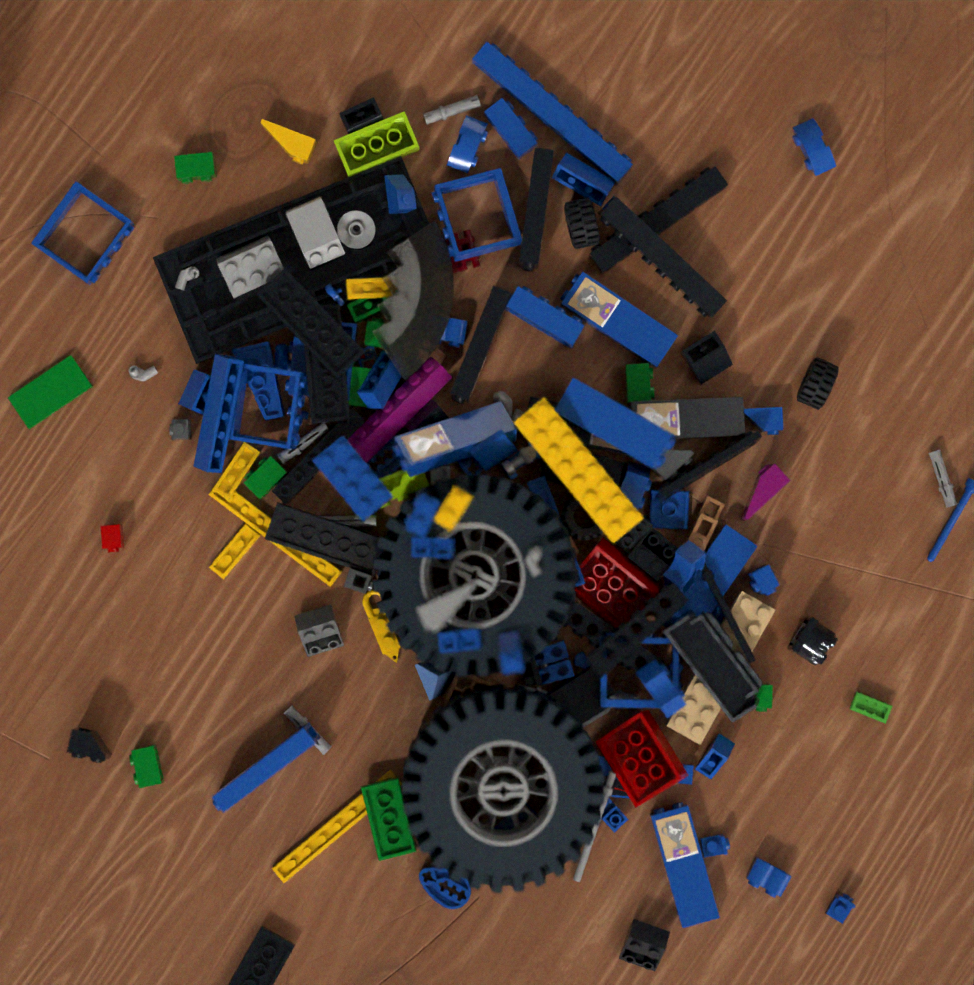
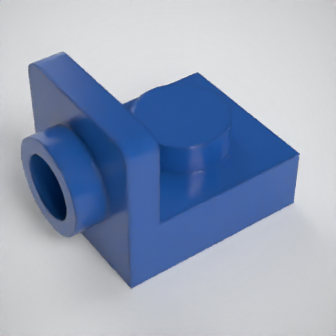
M723 834L700 838L704 858L722 854L728 855L727 850L730 849L729 839L725 838Z
M837 893L825 913L843 924L851 909H854L856 905L852 903L853 898L845 893L841 896Z

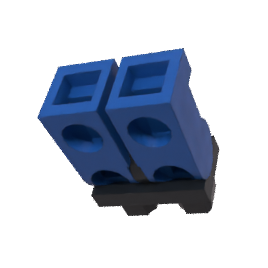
M564 640L546 646L542 652L524 663L525 667L531 666L533 673L523 676L526 686L536 684L540 686L575 676L570 659L551 664V662L569 657Z

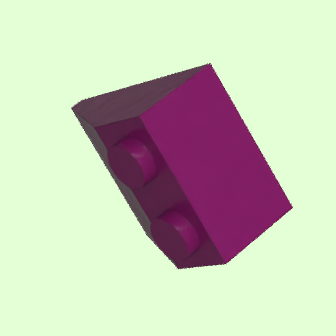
M775 463L772 465L767 464L758 471L759 476L755 480L741 517L743 521L748 520L791 481Z

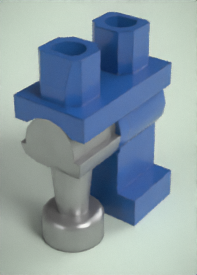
M529 442L526 445L527 447H523L500 464L510 480L518 476L516 470L524 465L531 464L535 459L536 461L541 459V456Z

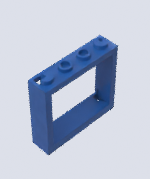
M501 168L434 186L432 198L434 203H438L439 210H437L439 221H443V235L445 239L448 238L450 244L447 246L450 257L453 256L455 262L521 245V233ZM494 181L511 239L459 252L442 194Z
M75 181L31 244L91 285L92 282L96 283L101 275L99 272L102 268H106L110 264L112 254L120 250L125 236L128 237L133 232L134 223ZM81 194H84L125 224L88 276L44 246Z
M243 363L229 439L296 449L300 442L298 432L299 426L302 425L303 421L301 410L305 404V396L303 395L304 388L307 387L308 383L307 372ZM248 370L296 377L287 441L240 434Z
M605 633V636H600L599 647L603 645L601 641L610 634L612 637L615 633ZM651 634L641 644L672 643L665 634H662V638ZM617 638L616 640L617 643H626L623 638ZM672 644L671 682L677 688L679 652ZM607 650L602 651V656L607 659ZM607 674L602 679L599 678V707L660 708L655 699L606 698Z

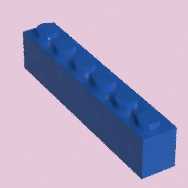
M215 354L193 465V467L205 472L222 473L244 363V360L229 355Z

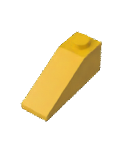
M264 119L261 120L262 126L293 158L292 161L302 165L304 162L309 164L317 143L316 139Z

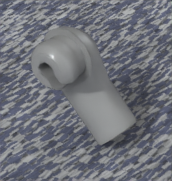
M192 266L180 271L175 288L184 291L187 281L199 276V270Z
M135 365L129 368L130 376L142 382L158 374L154 365L146 370Z
M504 391L495 392L493 400L495 402L501 401L509 416L512 417V399Z
M532 547L525 560L533 577L542 573L537 564L542 555V550L539 547Z

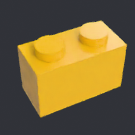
M454 487L434 518V521L453 531L474 497L461 488Z

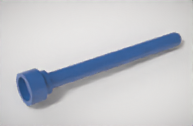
M968 478L965 482V492L927 557L929 562L935 560L968 500L974 494L973 479Z

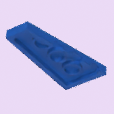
M270 342L232 350L234 356L244 360V363L274 367ZM248 370L247 383L255 396L265 421L285 417L277 374Z

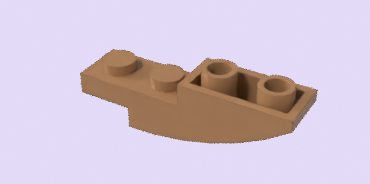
M706 496L683 545L690 540L704 551L725 504Z

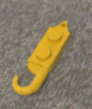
M372 589L364 594L362 599L363 607L382 654L387 655L397 663L401 646L396 634L390 633L385 625L389 622L386 613H380L378 608L372 609L369 601L370 596L375 594L380 597V593Z

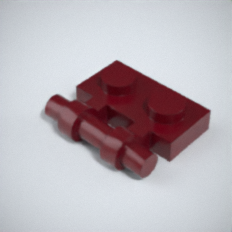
M470 229L463 231L464 238L460 240L458 233H454L459 252L462 251L461 246L467 245L468 250L475 248L474 243L476 241ZM444 236L439 237L449 275L468 270L466 262L471 261L473 268L481 266L479 262L480 256L455 262L453 256L450 257L447 246L450 245L448 238L445 239Z

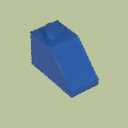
M385 175L389 214L408 213L417 209L414 189L405 176Z
M782 407L744 409V416L759 430L767 432V435H779V431L784 430Z
M518 631L498 634L503 675L524 671L525 665Z
M719 733L709 745L695 770L712 779L728 760L735 743Z

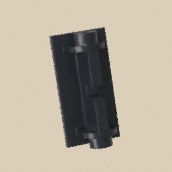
M645 515L642 516L643 519L614 542L628 554L631 553L653 526Z

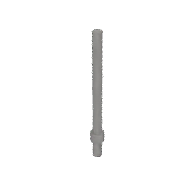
M609 771L605 785H603L605 802L600 806L601 815H603L608 798L613 792L612 786L616 773ZM596 825L593 828L594 839L599 827ZM594 839L590 846L584 845L573 878L574 881H581Z

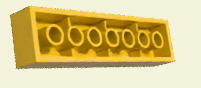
M545 398L514 422L517 429L612 543L643 519L642 515Z

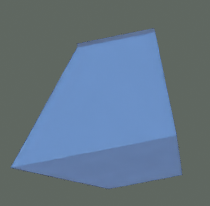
M420 662L415 665L429 700L443 695L456 672L452 671L442 672L436 670L435 665L431 663Z

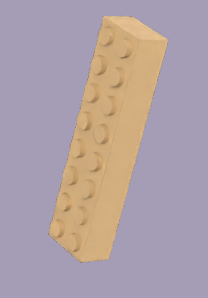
M739 591L730 607V611L751 651H753L775 609L747 593ZM724 618L721 627L733 641L731 649L734 652L740 651L746 658L726 618ZM693 673L683 691L685 695L683 700L686 706L670 716L665 725L701 745L721 707L696 674Z

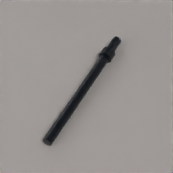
M704 563L701 576L704 582H707L750 664L756 661L714 580L715 576L712 570H709L706 563Z

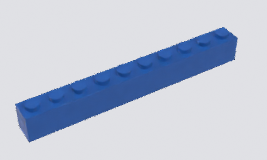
M486 42L472 58V63L604 175L616 181L615 184L618 185L632 168L633 164L630 163L632 160L623 153L621 155L617 152V147L612 142L604 141L599 131L596 129L591 130L587 126L588 123L582 117L577 118L572 114L574 111L565 104L563 106L559 103V98L554 93L546 92L541 82L538 80L533 81L529 77L530 74L521 67L519 69L514 65L516 62L507 55L505 57L501 54V49L496 44Z

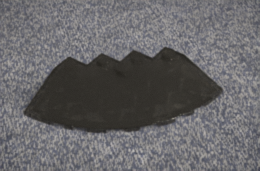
M435 221L387 251L397 269L382 279L393 295L378 304L387 322L372 332L404 380L416 372L436 349L444 334L452 309L454 294L452 262L443 235Z

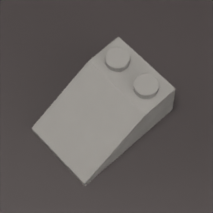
M321 197L285 212L310 269L345 254Z
M476 583L468 584L417 608L426 630L432 629L434 632L446 627L445 622L450 621L477 587Z

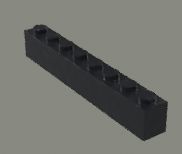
M716 166L712 169L707 167L700 172L701 176L696 180L691 178L684 184L686 187L680 191L678 188L669 194V199L666 201L661 199L653 205V210L649 213L646 210L638 215V217L657 235H660L726 189L728 183ZM612 233L606 238V243L603 245L599 243L590 249L592 252L589 257L601 274H604L634 253L627 246L629 242L625 238L621 240Z
M613 196L598 212L601 216L599 220L607 227L611 225L615 229L613 233L621 240L625 238L629 242L627 246L635 253L637 251L643 255L641 259L650 266L652 264L656 267L655 272L663 279L666 277L670 281L669 285L675 291L680 290L684 294L683 298L689 304L694 303L698 307L696 310L703 317L708 316L712 318L727 302L715 288L617 196Z

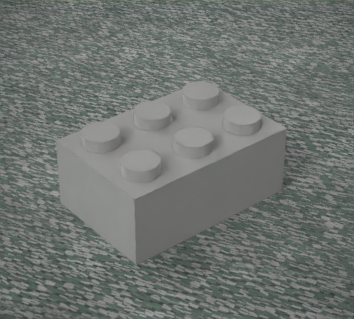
M269 235L216 258L233 298L270 282L284 269Z

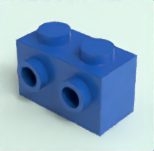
M423 493L421 496H417L413 504L416 508L413 514H409L405 521L407 525L406 530L427 538L434 523V518L438 514L443 502Z
M763 565L748 573L751 579L749 585L753 592H758V594L768 596L776 592V587L780 585L769 565Z

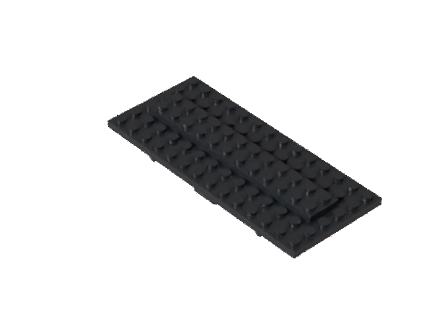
M402 156L153 257L196 364L215 357V354L221 355L287 327L256 295L268 283L233 298L216 261V258L264 236L269 235L283 268L321 306L338 305L337 301H334L325 289L327 284H331L335 290L341 288L342 292L339 295L345 304L355 300H347L346 279L401 276L406 279L445 263ZM385 175L405 176L414 189L417 209L408 213L389 214ZM321 197L336 233L340 218L349 211H362L372 218L375 224V235L367 246L355 249L341 242L345 252L344 255L310 269L285 212ZM354 225L353 229L355 231H359L360 227L358 225ZM192 266L199 270V276L187 281L184 291L175 288L180 271Z

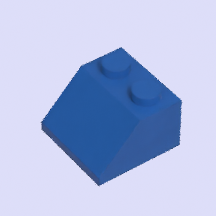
M193 369L178 404L203 415L211 376Z

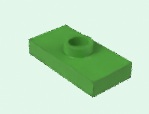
M856 691L849 709L886 724L892 705Z

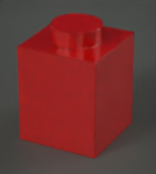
M121 524L100 526L102 549H107L108 553L119 552V548H124L123 526Z

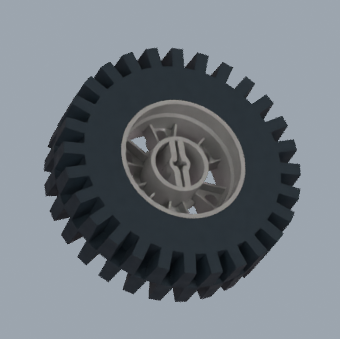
M461 475L456 478L442 479L435 482V485L424 487L416 492L417 496H421L422 493L432 496L443 502L442 507L453 488L459 487L473 496L474 499L453 531L434 521L427 538H450L456 533L462 532L467 548L460 551L457 555L454 553V558H449L447 563L441 562L440 558L412 557V537L421 536L406 530L407 525L405 521L408 515L413 514L416 508L413 504L417 496L412 500L405 501L399 507L401 509L400 513L395 517H391L386 526L389 530L386 536L380 537L377 547L381 548L380 556L374 559L373 569L378 570V579L373 581L374 591L379 592L381 601L377 603L380 613H386L389 622L385 625L390 633H397L401 638L399 644L405 650L414 651L417 654L415 658L422 663H431L435 665L436 670L442 672H456L458 676H489L498 672L502 673L498 634L518 631L525 663L542 652L557 637L558 631L567 622L571 604L575 602L577 593L575 592V582L578 580V570L575 568L576 551L569 541L570 534L567 528L558 519L560 516L544 502L545 500L542 497L532 493L527 487L507 479L485 475ZM475 530L481 534V538L477 542L471 537L472 532ZM487 530L500 535L506 540L497 552L484 546ZM509 547H512L515 551V556L512 559L506 556V550ZM532 547H539L542 550V555L537 564L542 573L533 577L525 560ZM471 555H480L491 563L494 575L487 572L484 567L474 566L464 560ZM519 561L521 583L507 580L505 565ZM433 566L449 569V585L437 589L434 588ZM478 571L477 575L481 578L475 579V575L472 572ZM459 575L466 578L470 584L476 583L488 589L482 595L470 594L466 599L467 602L471 603L468 620L454 615L450 621L445 622L446 627L434 632L432 629L426 630L417 608L443 597L444 591L451 593L462 588ZM511 586H515L518 589L516 597L509 595L508 590ZM500 595L511 606L501 615L493 618L488 602ZM479 608L486 610L485 618L478 617L477 610ZM480 629L482 648L440 653L439 633Z
M495 684L489 690H482L479 686L471 689L470 694L461 697L460 694L451 697L449 705L444 708L441 705L433 711L429 722L424 721L419 727L418 736L415 740L412 739L408 758L404 763V813L408 818V827L411 835L415 834L418 847L423 855L428 853L431 857L432 865L438 870L442 867L447 869L452 880L459 882L462 877L468 880L470 888L480 890L481 884L489 885L493 893H502V886L511 885L514 892L524 891V884L534 881L536 887L546 884V876L552 872L556 877H559L565 873V863L571 860L575 864L581 858V847L584 844L590 846L594 839V825L599 826L602 818L600 806L605 802L602 784L604 782V775L599 757L587 731L583 729L574 714L571 715L562 703L557 700L555 702L549 700L545 693L538 690L535 693L528 692L525 686L515 685L514 689H508L503 684ZM495 745H511L508 756L493 757L490 747ZM517 746L525 749L521 754H517L514 750ZM483 749L487 750L486 754H484L483 756H479L476 754L477 752ZM534 754L542 762L546 770L529 775L524 764ZM470 758L480 766L474 778L459 775L462 767ZM498 771H509L518 776L507 777L499 775L496 778H488ZM538 778L546 780L542 786L536 785L535 782ZM465 781L469 786L467 789L462 790L458 787V784ZM530 793L547 797L537 814L525 805ZM476 796V799L482 806L470 818L463 811L459 801ZM510 797H517L506 804L494 803L488 799L498 798L500 800H507ZM520 812L528 814V817L524 820L519 819L517 816ZM484 813L489 815V819L485 822L479 820V816ZM496 815H512L515 828L507 830L494 829Z

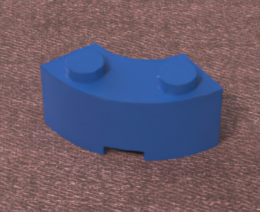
M466 115L447 166L465 173H469L471 167L475 168L479 158L476 156L481 142L485 143L488 132L485 131L488 123Z
M814 118L793 127V141L796 146H800L806 159L804 164L808 171L811 170L817 176L836 167L829 146L826 147L821 137L824 134Z
M690 540L684 545L679 546L675 552L672 565L663 574L664 586L666 584L670 586L674 583L685 595L695 584L696 580L694 577L698 570L702 571L706 553Z
M654 660L636 672L667 718L686 706L683 697H685L680 687H674L667 677L669 672L663 664L659 665Z

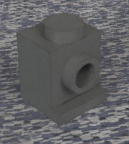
M188 419L171 421L169 427L171 440H191V421Z
M350 568L344 587L366 594L367 590H372L374 580H371L372 575ZM358 578H362L364 580L363 585L360 586L357 584Z

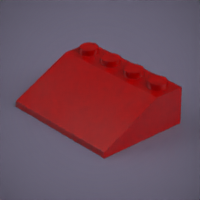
M602 538L579 565L586 584L576 587L575 592H577V597L617 628L622 622L627 624L631 620L630 616L637 609L642 611L646 607L644 603L651 597L654 598L662 586L607 540Z
M649 710L638 713L596 741V744L613 772L616 773V777L635 808L689 776Z

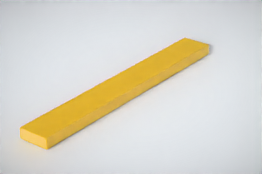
M213 489L208 495L262 536H266L271 517L236 491L228 501L214 492ZM272 542L330 587L342 573L341 570L325 559Z
M390 769L376 782L397 776ZM361 793L272 867V870L283 883L367 815L363 794Z

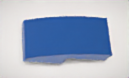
M608 798L601 819L615 833L629 819Z

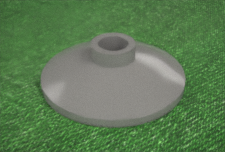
M358 210L349 211L340 218L337 225V234L344 245L355 249L363 248L373 240L375 224L372 218L365 212ZM358 225L360 227V230L355 231L353 229V226Z

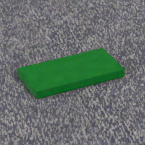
M70 355L9 396L8 399L30 430L93 386L74 357Z
M398 777L362 785L361 790L378 860L382 861L416 852L413 836L408 827V818L404 813L403 795Z

